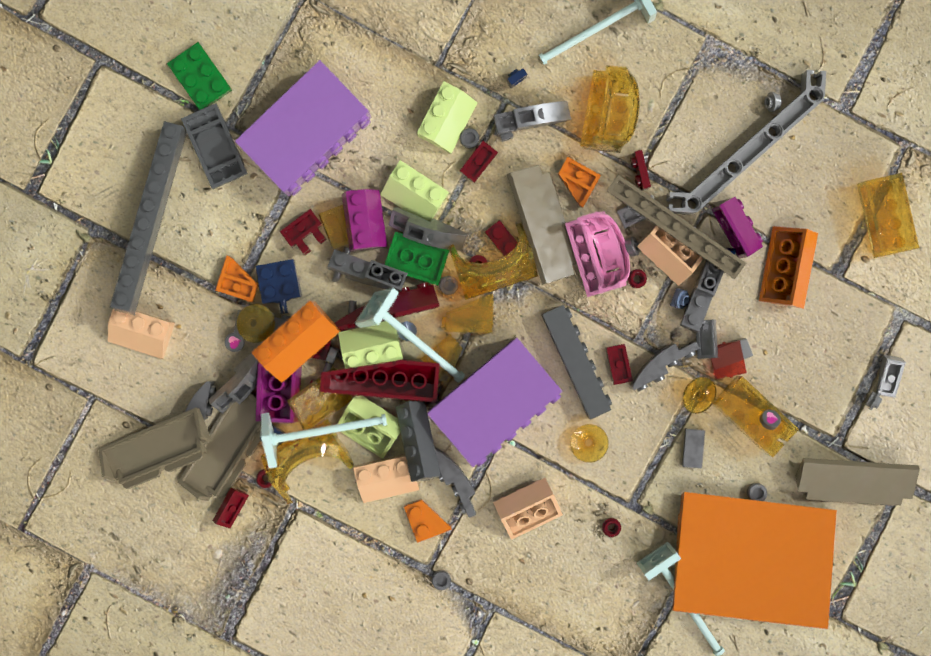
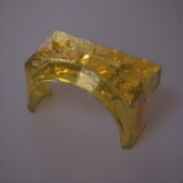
M606 65L605 71L593 70L580 146L583 149L621 153V149L631 140L638 122L640 95L637 81L627 67ZM616 93L628 94V96H619V95H615V94H616ZM611 98H612L610 117H609L608 125H607V128H606V122H607V116H608V111H609V105H610V100H611Z
M516 223L519 233L517 246L508 255L493 262H468L459 256L454 244L448 247L465 300L538 277L533 251L522 223Z
M326 417L305 430L333 424ZM337 433L285 441L277 446V467L269 468L266 454L261 455L268 481L287 504H291L293 501L288 495L287 491L290 487L285 481L288 475L303 462L317 457L328 456L341 460L349 469L354 466L349 451L338 438Z

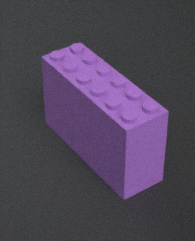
M319 60L235 142L290 197L291 195L295 196L302 189L300 186L305 181L307 183L315 177L314 173L319 168L323 169L329 163L328 159L332 155H338L343 150L342 146L346 142L350 143L353 141L359 129H365L371 123V115L369 110Z
M515 337L433 406L427 414L472 467L475 465L479 467L487 460L486 456L491 452L495 454L502 448V442L505 440L509 442L517 435L515 431L520 427L522 429L526 428L532 422L530 419L534 415L540 416L546 410L545 406L550 402L554 404L561 398L560 393L563 391L520 340Z

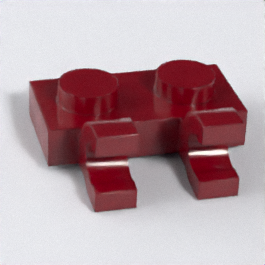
M311 209L280 231L292 248L297 245L305 256L311 252V249L303 239L311 233L320 244L327 240L318 229L323 224Z

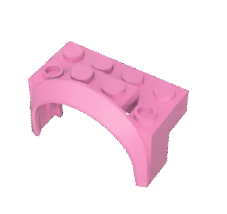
M594 212L565 223L587 297L626 286L630 273V260L625 247L624 237L616 222L605 212ZM605 229L608 230V231H605V232H602V233H599V234L594 235L596 232H599V231H602V230H605ZM593 240H594V242H595V244H596V247H597V250H598V253H599V256H600L602 268H601L600 263H599V260H598V256H597V253H596V250H595V246H594ZM619 268V269L616 270V271H612V272H609V273L606 272V271H609V270H613V269Z

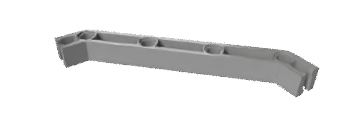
M806 70L802 73L801 92L791 103L690 193L669 192L666 201H670L672 198L681 199L682 208H673V204H669L666 208L675 214H694L701 210L823 101L825 97L826 71L814 74V78H817L816 86H811L810 75L814 74V70ZM810 92H812V93L815 94V96H816L815 101L812 100V99H810V97H809V93H810ZM769 128H773L776 131L775 137L769 134ZM730 163L735 165V173L729 171L728 165ZM689 199L695 201L696 206L694 209L688 206Z

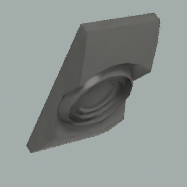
M217 103L181 118L212 189H216L248 174Z

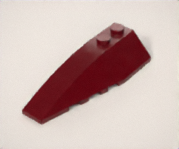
M427 282L416 285L417 289L410 290L409 287L402 288L401 291H398L397 297L387 312L394 318L435 309L440 307L433 285L428 286ZM366 305L347 314L334 324L340 331L358 327L355 322Z
M398 360L322 372L320 392L437 402L440 363Z

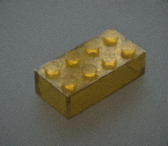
M903 173L858 183L857 187L873 257H883L918 249L919 244Z
M736 376L711 403L759 449L772 458L784 446L782 442L777 440L781 439L788 442L799 430L743 376ZM765 410H774L779 414L781 423L776 429L768 430L761 425L760 416Z

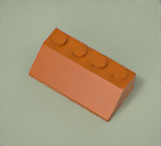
M773 226L759 301L804 309L818 233L802 228Z
M310 300L251 353L267 371L283 383L341 331L316 302Z

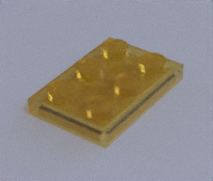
M331 368L329 371H335L337 369ZM320 376L287 400L303 430L317 427L352 401L351 395L320 392Z

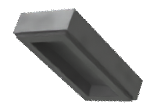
M716 319L704 320L700 331L696 333V342L699 347L697 350L698 359L718 358Z
M685 428L682 467L702 469L705 430Z

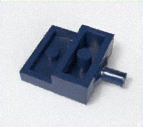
M295 259L257 265L256 271L262 304L279 303L280 314H284V312L285 314L289 313L286 302L302 297Z

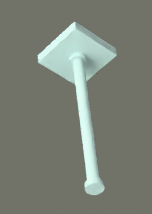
M634 0L630 5L547 53L539 54V57L545 65L548 60L637 9L641 10L648 24L655 20L657 11L651 0Z
M394 288L374 292L355 324L360 328L379 325L381 320L384 319L432 360L440 363V366L451 374L457 383L461 382L465 377L462 371L459 372L387 312L397 297L398 292Z
M261 414V438L269 468L277 467V445L279 442L381 424L386 426L387 421L386 415L381 414V417L277 435L274 433L270 414Z
M666 542L638 561L637 565L648 580L662 572L674 590V576L668 567L679 561L681 557L669 542ZM689 613L712 647L713 654L715 656L722 655L725 652L724 648L718 644L700 615Z

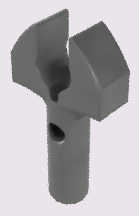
M332 346L322 372L331 371L338 356L339 348Z

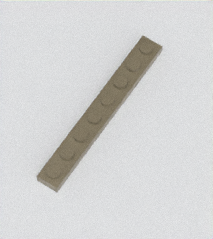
M617 175L607 189V192L731 278L736 279L746 265V262L620 175Z

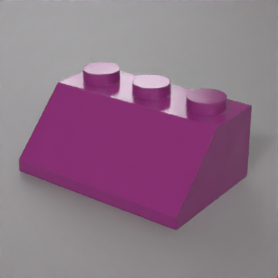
M361 189L345 191L342 194L349 250L358 251L388 247L380 190Z
M733 197L711 210L732 248H736L737 257L741 259L763 247V240L758 232L755 233L751 218L745 215L743 211L744 205L741 200Z
M258 363L255 421H261V414L269 413L271 422H299L302 366L282 383Z

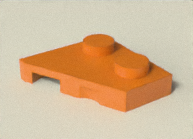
M569 157L566 158L558 173V176L581 208L584 207L601 176Z
M226 256L215 291L254 302L259 284L231 256Z
M422 499L404 506L417 543L452 530L451 526Z

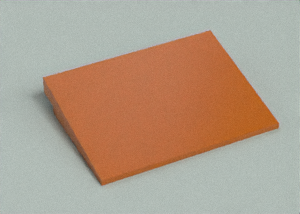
M683 492L681 494L680 513L678 514L676 552L681 559L675 563L672 611L828 629L837 510Z

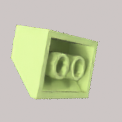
M443 81L417 131V136L452 154L478 102L462 90Z
M400 160L389 176L380 195L402 210L431 221L448 197L449 191Z
M386 321L380 322L379 325L364 328L358 327L338 333L345 369L403 359L398 332Z
M359 395L354 396L337 423L341 424L381 417V414H385L386 426L381 424L341 431V433L382 459L401 432L397 417L374 404L366 397Z

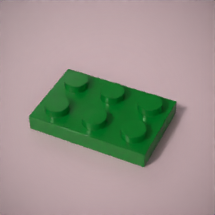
M199 42L167 63L199 110L211 106L232 91V88Z
M395 232L384 265L406 272L409 277L438 286L450 250L421 244L403 237L402 233Z

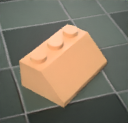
M656 225L637 245L641 252L678 286L693 274L703 260L700 255Z
M112 310L108 322V342L164 359L175 323L137 310L135 316Z
M405 454L355 465L353 468L363 503L419 490L418 482H411Z
M546 478L537 480L533 484L518 489L516 492L493 502L511 540L563 515Z

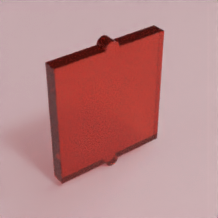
M740 340L728 343L724 341L722 344L717 345L718 358H711L715 379L733 378V376L747 373Z

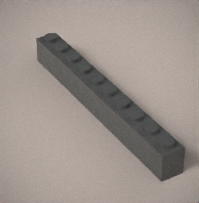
M163 122L110 308L115 311L135 316L187 135L186 130L181 125Z

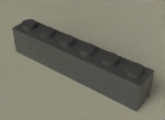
M561 305L541 314L588 418L591 420L611 411V399L608 394H604L602 390L604 384L601 378L596 377L594 373L596 366L593 360H589L586 355L588 349L585 343H581L578 336L581 334L577 325H573L570 320L572 318L570 309Z

